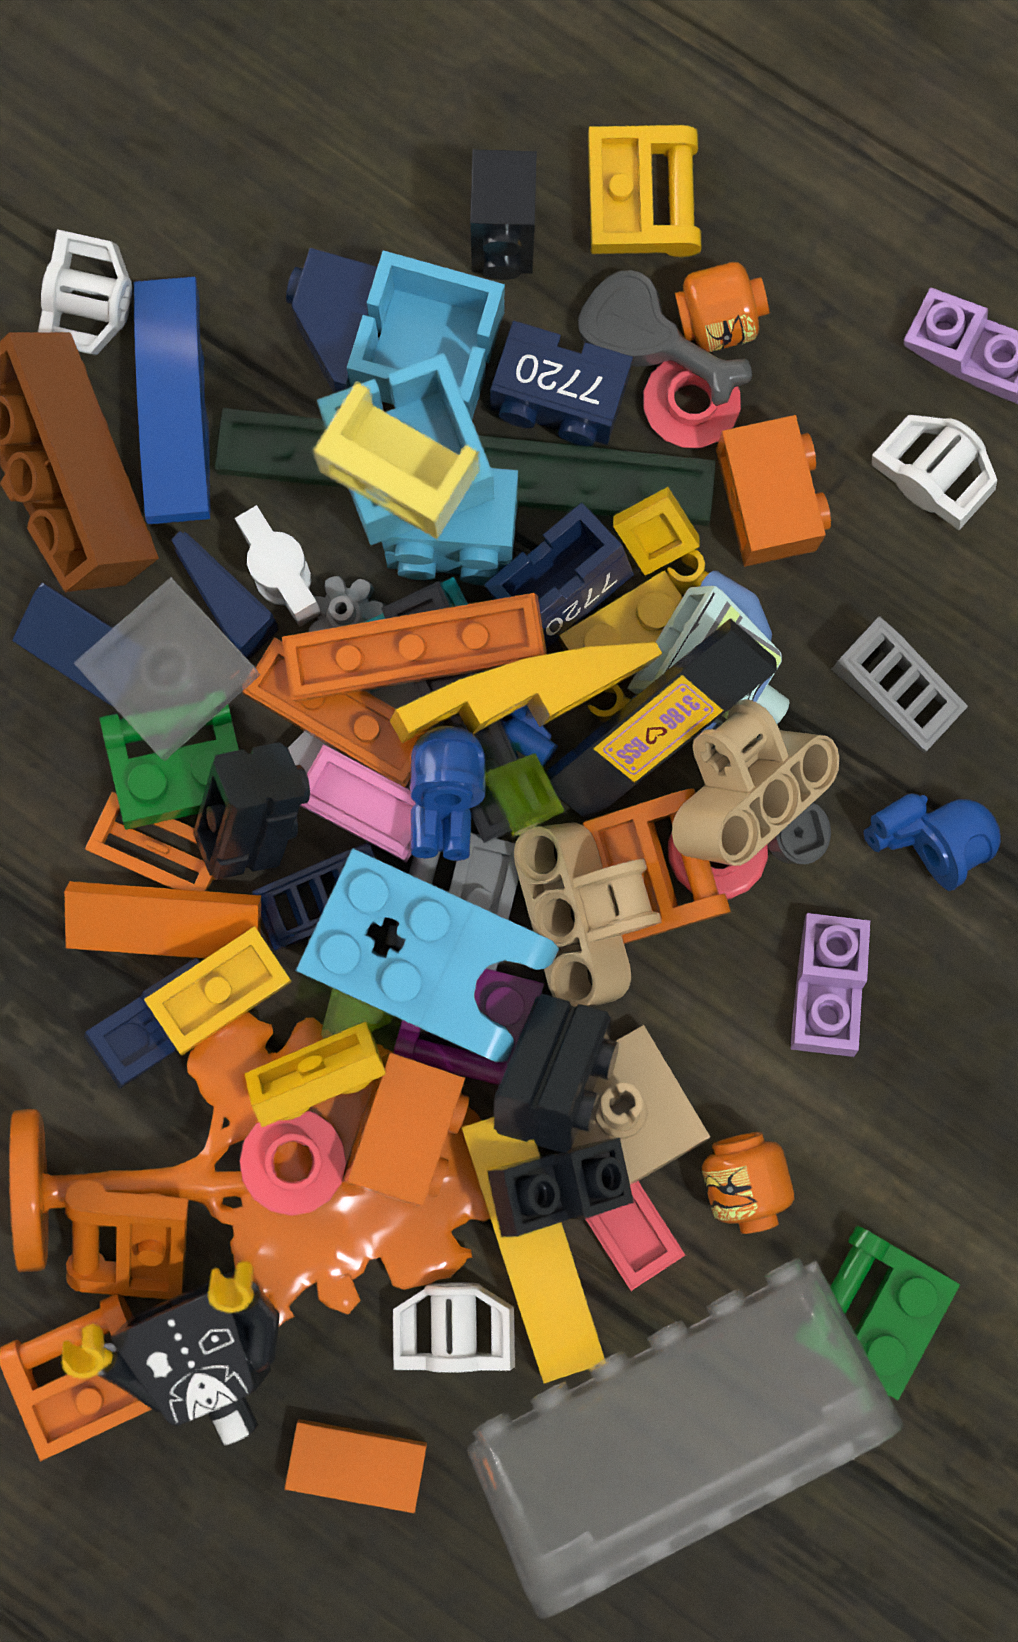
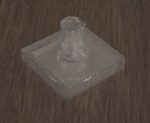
M172 577L74 662L163 761L168 759L260 676L258 670Z

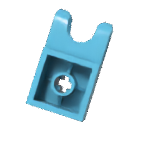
M352 849L296 971L492 1061L506 1062L509 1060L515 1046L513 1037L505 1026L494 1022L478 1009L474 999L476 981L488 966L503 960L524 964L535 970L545 969L553 964L559 948L552 940ZM385 917L399 923L397 934L405 939V944L398 952L390 947L388 954L382 955L373 950L375 939L367 934L373 922L382 926Z

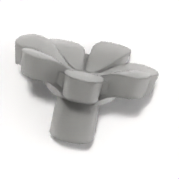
M330 577L325 581L326 597L313 596L321 614L315 617L318 620L311 625L309 632L364 623L383 613L381 608L386 605L381 602L368 600L374 591V587L369 581L358 579L352 583L351 588H346V584L341 577ZM342 609H347L344 614H339Z

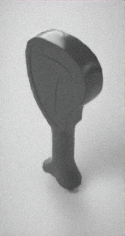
M625 270L618 271L607 277L595 288L581 310L578 322L580 337L584 343H590L632 356V366L637 367L651 366L673 360L707 381L711 388L712 402L716 406L728 403L733 389L737 386L748 384L752 379V368L747 359H719L686 340L676 325L663 316L659 293L651 280L642 273Z

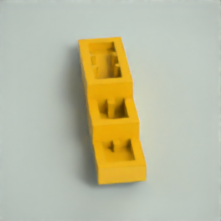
M656 642L589 646L522 659L460 679L395 710L390 723L403 744L459 713L469 732L475 734L527 705L539 727L647 668L663 653Z
M494 1117L462 1127L543 1383L605 1364L606 1361L562 1223L560 1222L519 1237H501L487 1171L540 1156L537 1145L533 1140L524 1142L499 1135L494 1129Z

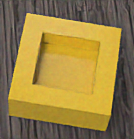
M669 487L614 515V529L645 576L700 547L697 531Z

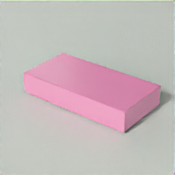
M323 744L307 773L310 784V799L308 803L300 804V806L407 863L411 856V809L416 804L411 798L410 790Z

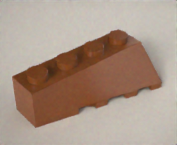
M9 332L0 341V466L5 473L0 484L10 501L22 502L31 516L27 529L64 592L124 586L157 561L159 557L71 332Z

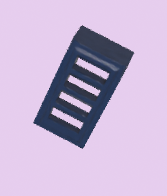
M179 531L172 539L175 545V552L232 648L239 657H242L244 662H247L278 631V624L273 614L186 532L182 533Z
M369 842L353 848L376 859ZM352 849L252 891L253 895H261V917L274 951L312 937L321 917L310 921L298 889L310 885L322 915L329 900L322 879L334 876L337 883ZM284 894L288 897L298 927L288 931L285 928L274 899Z

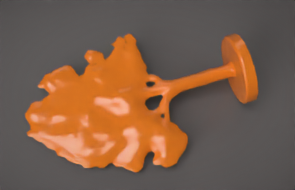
M246 1012L195 1046L189 1054L187 1062L188 1073L196 1080L200 1093L206 1099V1102L214 1108L205 1149L197 1157L173 1167L134 1171L48 1175L45 1133L40 1111L37 1109L13 1111L10 1130V1199L16 1268L19 1272L41 1271L46 1267L49 1241V1210L65 1207V1193L72 1183L83 1179H90L103 1185L106 1192L141 1195L157 1193L167 1197L188 1198V1200L205 1205L210 1215L221 1223L232 1225L234 1237L230 1242L234 1257L235 1270L239 1262L245 1261L252 1264V1282L261 1289L279 1311V1327L285 1321L295 1317L289 1306L306 1288L316 1282L319 1301L331 1309L349 1314L361 1301L352 1280L364 1273L369 1260L382 1257L381 1260L385 1265L392 1286L405 1290L429 1285L439 1279L451 1278L466 1263L468 1258H472L471 1249L461 1247L451 1231L464 1225L469 1220L486 1221L490 1219L462 1127L482 1120L475 1111L468 1107L458 1133L454 1134L448 1131L440 1157L449 1160L445 1180L436 1198L427 1195L424 1207L413 1206L342 1182L332 1198L313 1212L293 1216L271 1212L253 1199L243 1183L241 1171L215 1172V1164L228 1150L229 1146L245 1140L256 1123L259 1122L251 1106L244 1073L335 1034L314 1017L305 1018V1020L296 1024L286 1045L278 1053H268L265 1046L273 1034L272 1025L260 1021L251 1013ZM376 1044L381 1058L388 1053L394 1052L385 1049L383 1045ZM374 1080L360 1091L351 1094H339L311 1106L307 1110L316 1113L332 1124L343 1142L346 1163ZM224 1117H226L230 1125L222 1129ZM289 1142L277 1147L278 1150L273 1159L274 1170L277 1173L276 1176L289 1182L306 1179L313 1164L312 1154L309 1151L310 1148L297 1142ZM224 1197H240L242 1206L232 1208L222 1204Z

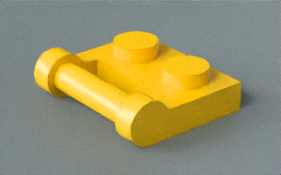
M684 125L589 127L591 254L666 253L674 257H688L702 250L701 230L695 227L692 156L698 152V133L694 127ZM651 154H663L668 157L670 225L653 226Z

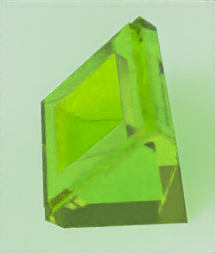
M536 753L490 770L485 774V781L513 837L564 812Z
M333 988L321 1035L325 1039L365 1021L372 1032L391 1023V1019L394 1016Z

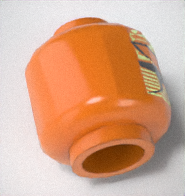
M730 262L692 272L684 280V291L675 293L685 339L688 341L695 340L697 345L707 352L754 340L759 332L758 317L770 314L762 277L750 280L745 267L738 262Z
M762 1132L736 1135L713 1143L714 1153L704 1160L702 1174L714 1217L721 1222L729 1224L738 1223L742 1234L756 1233L779 1225L777 1214L790 1207L794 1201V1189L782 1146L776 1142L764 1141Z

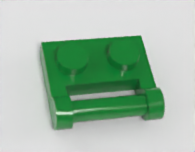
M224 690L205 694L206 701L119 719L118 713L99 717L125 830L199 813L215 755L239 750ZM212 725L215 740L128 759L125 744Z
M856 1225L847 1241L853 1246L810 1325L803 1322L794 1340L899 1400L960 1284L868 1230ZM877 1259L889 1266L850 1340L844 1346L832 1338L874 1260Z

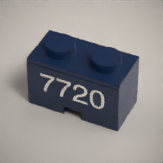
M513 320L490 389L491 410L499 412V417L502 420L517 427L533 428L536 423L559 430L558 435L561 438L576 445L593 446L594 442L608 445L629 380L633 357L586 342L582 353L558 347L561 340L560 334Z
M582 502L543 534L545 541L528 555L524 552L519 554L484 584L492 600L531 593L538 595L546 649L560 638L563 632L573 627L634 575L622 544Z

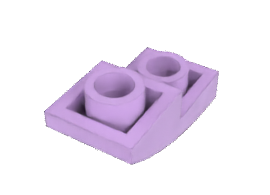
M930 288L904 339V346L946 372L978 388L1018 404V331L987 320L988 308Z
M806 914L796 981L791 1050L854 1057L859 1051L862 988L867 982L870 920Z

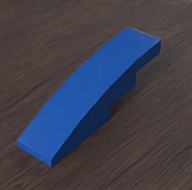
M196 277L134 282L136 386L147 524L210 519L209 422L205 408L204 355L200 342L199 291Z

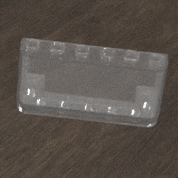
M800 1258L791 1260L769 1272L765 1276L768 1286L747 1297L744 1296L741 1289L728 1293L706 1307L710 1315L706 1319L689 1328H686L682 1320L674 1322L651 1335L647 1339L651 1348L630 1359L627 1358L624 1351L613 1354L589 1369L593 1377L589 1381L572 1390H569L566 1382L559 1383L531 1400L534 1410L511 1421L508 1413H503L483 1423L473 1431L476 1440L470 1443L467 1452L522 1587L538 1618L552 1616L876 1447L902 1428L903 1422L892 1399L816 1260L806 1266L802 1264Z

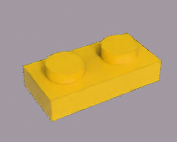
M664 570L563 632L558 641L565 651L589 646L656 642L683 597Z
M254 926L144 1000L178 1052L183 1055L290 984L291 980Z
M365 1021L244 1074L252 1109L263 1128L279 1120L295 1119L304 1114L311 1106L339 1094H351L360 1091L372 1080L386 1075L376 1042Z

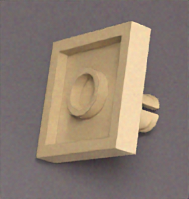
M644 1025L616 1040V1042H619V1049L612 1075L609 1080L597 1078L593 1089L594 1092L600 1093V1101L590 1132L578 1129L572 1147H577L606 1139L620 1138L630 1185L710 1139L709 1133Z

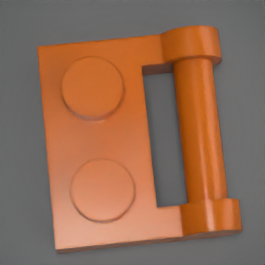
M694 788L671 793L583 822V825L591 832L596 842L603 869L633 860H645L647 869L642 873L651 909L654 912L660 913L662 923L622 935L624 944L731 912L726 893L719 894L710 862L707 860L686 857L681 854L694 902L678 906L654 822L670 818L673 825V820L679 808L696 793Z
M90 1179L76 1181L67 1188L65 1193V1210L67 1216L72 1220L73 1253L66 1262V1281L71 1288L84 1293L119 1294L120 1296L171 1299L182 1294L185 1278L188 1198L167 1197L157 1193L141 1195L106 1192L103 1185ZM99 1225L117 1227L116 1262L105 1261L103 1255L99 1253Z
M119 1294L111 1295L100 1301L99 1309L22 1344L16 1339L0 1347L1 1369L40 1461L152 1410L121 1388L97 1375L80 1379L66 1374L40 1387L37 1386L33 1376L32 1368L62 1355L64 1341L69 1340L78 1347L82 1346V1329L87 1325H98L103 1330L104 1335L110 1333L112 1336L132 1317L131 1310L124 1296Z

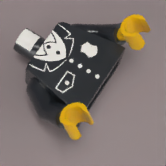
M245 1261L239 1262L236 1270L221 1275L219 1269L215 1268L212 1269L209 1282L133 1315L111 1336L113 1344H104V1333L100 1326L95 1324L87 1325L82 1329V1347L72 1344L69 1340L63 1342V1369L74 1378L84 1379L95 1375L103 1378L155 1412L162 1413L168 1423L174 1426H179L207 1413L221 1443L228 1445L246 1437L259 1426L245 1396L256 1391L271 1372V1364L276 1358L280 1314L261 1289L252 1282V1264Z

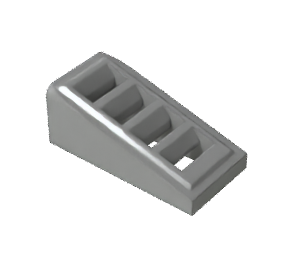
M880 616L831 669L923 753L937 741L968 707L910 644ZM878 647L887 656L869 673L861 664ZM897 664L905 671V674L887 692L879 682ZM916 681L924 690L904 710L896 701ZM935 698L943 707L921 728L914 719Z

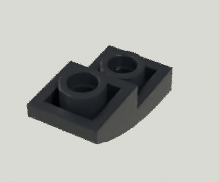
M611 1138L572 1147L571 1151L566 1153L557 1151L487 1171L501 1237H519L566 1220L587 1219L634 1203L620 1138Z

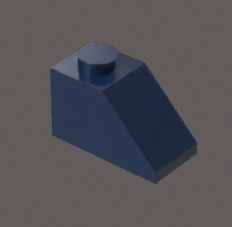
M310 248L304 268L296 266L292 271L287 287L286 302L292 304L297 328L335 394L351 388L347 365L362 316H369L367 300L377 266Z

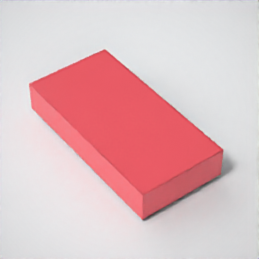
M639 1182L630 1185L634 1203L585 1219L631 1291L685 1256Z

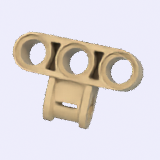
M748 699L740 700L728 712V719L716 730H704L694 739L693 752L705 785L679 808L672 825L674 845L679 853L686 857L728 865H743L821 796L834 782L838 773L839 753L832 739L824 735L779 730L773 716L766 708Z
M572 822L528 828L521 833L516 841L514 860L533 931L552 940L559 948L553 964L544 969L552 996L567 1000L574 1007L578 1004L594 1007L616 1001L624 996L631 982V968L622 935L662 923L660 913L654 912L651 909L642 873L647 869L645 860H633L603 869L596 842L591 832L585 826ZM554 845L557 849V861L554 857ZM571 907L574 911L575 923L571 918ZM588 969L592 975V986L588 979Z

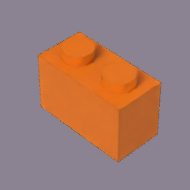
M796 415L723 430L716 447V453L744 567L817 551L826 535L825 530L831 528V516L825 494L823 492L815 494L810 471L816 469L815 449L810 434L800 433Z
M388 1053L381 1058L386 1075L374 1079L345 1166L342 1182L413 1206L424 1207L427 1195L436 1198L445 1180L449 1160L440 1157L447 1133L448 1131L454 1134L458 1133L468 1108L469 1096L460 1094L465 1078L393 1053Z

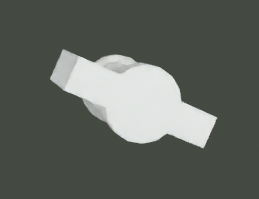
M57 229L52 260L47 267L42 283V314L38 332H71L79 352L98 355L127 321L132 302V282L117 244L112 241ZM72 254L112 262L118 278L113 279L70 269ZM73 290H76L93 295L109 298V300L105 302L88 297L71 294V292ZM63 312L109 323L98 336L59 327Z
M908 415L872 455V466L895 482L909 500L926 511L935 512L958 530L964 526L996 489L997 478L981 438L970 427L952 418L942 419ZM922 433L938 435L912 465L904 464L899 460ZM973 461L978 462L981 474L956 501L944 494Z
M257 505L237 516L235 520L250 546L247 553V566L252 578L255 580L259 593L271 603L286 605L299 627L319 616L321 612L318 604L309 590L311 573L300 544L286 533L273 532Z
M447 1282L425 1286L424 1290L393 1309L394 1370H428L433 1372L512 1370L515 1367L514 1306L483 1288L478 1283ZM431 1295L432 1353H417L416 1303ZM476 1297L491 1306L492 1353L477 1352Z

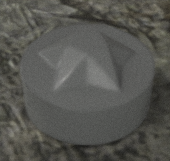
M812 803L774 837L767 846L773 856L781 862L787 864L813 863L822 857L829 846L831 838L829 819L820 806Z

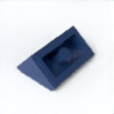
M42 582L34 592L12 640L115 709L120 707L153 659L144 648Z

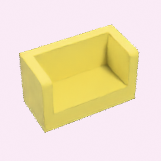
M358 382L350 391L313 450L320 472L435 539H438L479 472L478 451L465 445L458 455L373 406L370 389Z

